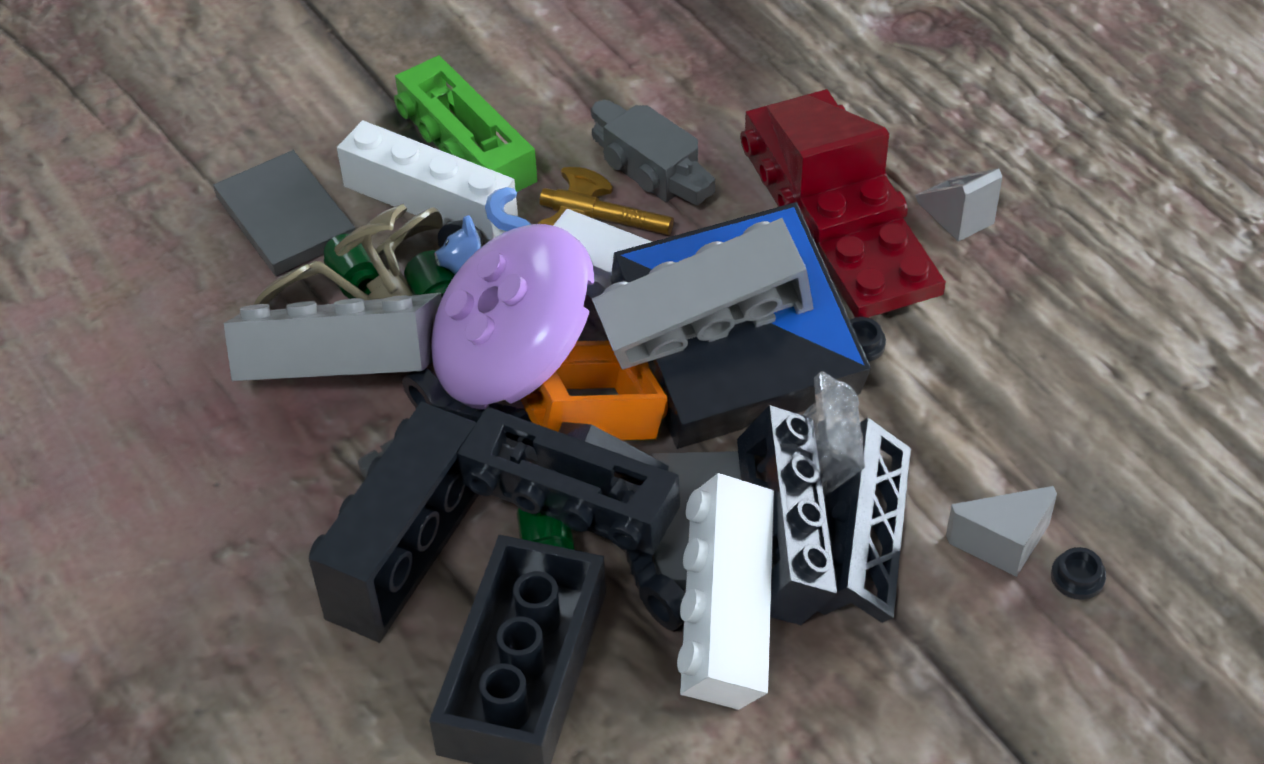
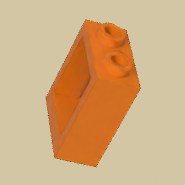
M577 341L567 358L552 376L532 393L520 399L532 423L559 432L562 422L592 424L620 440L656 439L661 420L666 417L668 412L667 396L651 372L648 362L622 370L609 341ZM615 388L618 395L570 396L566 389Z

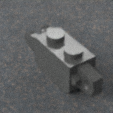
M604 99L595 102L591 108L592 119L596 122L594 128H592L593 140L595 139V142H599V145L604 148V160L612 168L620 170L636 181L643 190L653 193L665 203L675 196H679L698 205L705 198L715 193L716 179L698 163L697 138L648 105H635L626 111L618 104L610 102V100L606 101Z

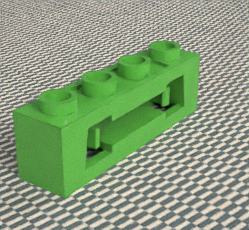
M440 55L395 75L398 93L394 96L396 107L403 118H410L417 125L422 137L428 143L433 142L443 152L515 179L516 192L538 182L535 149ZM446 82L453 87L452 91L447 87ZM449 108L455 113V116L450 112ZM496 131L508 142L507 144L496 135Z

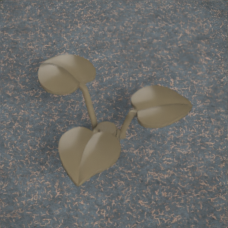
M401 204L380 213L369 224L352 231L335 247L334 251L336 254L343 256L357 245L362 244L379 274L378 277L366 285L371 292L369 295L322 262L314 261L276 279L262 291L255 300L254 305L268 304L291 284L316 274L325 275L354 297L364 300L402 295L412 296L413 293L408 288V282L401 273L394 251L402 241L415 234L427 230L441 229L443 227L442 215L435 207L417 214L375 249L372 245V236L380 231L393 230L394 222L407 211V207ZM383 253H385L390 266L389 270L385 268L379 257Z

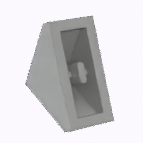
M998 168L952 177L916 194L915 197L918 204L959 242L994 224L1002 174Z
M1050 486L952 504L946 532L949 544L1017 577L1050 524L1057 496L1055 488Z

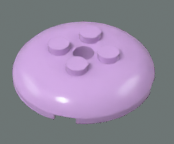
M546 224L526 225L504 232L478 249L462 265L441 299L435 315L431 337L434 370L438 380L450 396L462 404L476 409H486L489 404L502 400L512 404L540 387L560 367L575 346L589 315V310L583 306L587 286L594 284V272L590 256L577 238L568 231L556 226Z

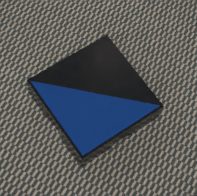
M797 202L614 252L611 284L623 281L632 282L648 275L659 264L669 261L679 262L695 255L706 244L716 241L726 242L738 237L753 224L762 221L771 223L783 218L807 269L813 310L797 314L794 306L774 312L776 316L775 322L755 327L753 321H744L735 324L728 332L727 337L709 342V340L702 341L697 337L687 339L688 345L683 351L648 361L651 372L667 396L668 412L664 419L676 449L743 430L751 425L769 405L799 413L861 394L871 367Z

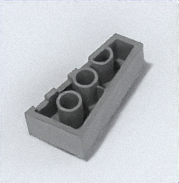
M783 218L771 223L762 221L753 224L738 237L726 242L716 241L706 244L691 257L679 262L669 261L659 264L648 275L632 282L614 283L608 286L601 295L592 298L622 370L683 351L688 345L687 339L697 337L702 341L709 340V342L727 337L728 332L735 324L744 321H753L755 327L775 322L776 316L774 312L794 306L796 313L801 314L814 309L807 269Z
M441 293L392 296L373 300L353 298L325 305H317L314 301H304L288 304L286 309L270 310L268 304L241 307L239 315L224 323L231 380L242 381L422 371L432 363V329L435 315L442 299Z

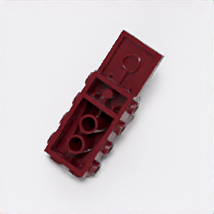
M828 89L746 111L745 131H742L740 134L741 145L745 155L750 159L762 183L767 187L778 207L797 202L827 271L855 318H869L944 295L946 281L904 220L908 214L904 195L902 192L896 191L887 178L886 161L890 133L886 127L846 111L843 105L836 103Z

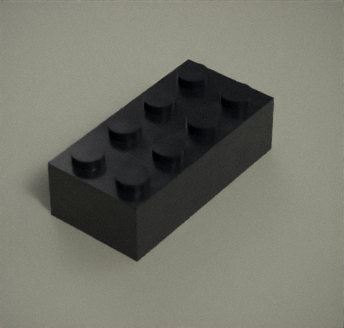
M424 402L418 405L409 419L405 418L401 421L390 446L382 456H377L372 461L364 482L354 495L350 494L346 497L340 507L338 518L328 532L321 534L311 547L308 559L325 620L378 643L382 641L479 496L468 486L463 485L457 452L476 422Z
M498 535L429 720L437 756L472 764H551L605 598L604 556Z

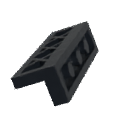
M869 418L832 437L824 502L837 594L818 611L826 615L852 603L883 623L894 618L911 448ZM880 449L892 457L890 473L880 455ZM876 485H878L887 504L886 514H884L875 495ZM872 526L882 545L881 557L870 537ZM867 569L877 588V597L864 589Z

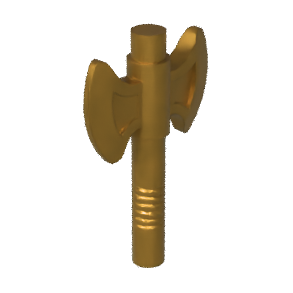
M562 168L561 175L569 184L568 191L543 188L540 195V205L553 208L557 213L539 221L537 224L553 226L566 209L593 219H602L666 235L671 234L674 224V218L600 201L597 197L611 194L613 186L601 174L587 168Z

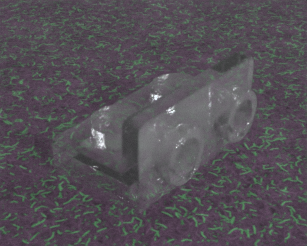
M822 371L814 377L816 403L812 404L802 415L813 419L823 495L825 497L865 468L858 396L850 385L843 381L838 382Z

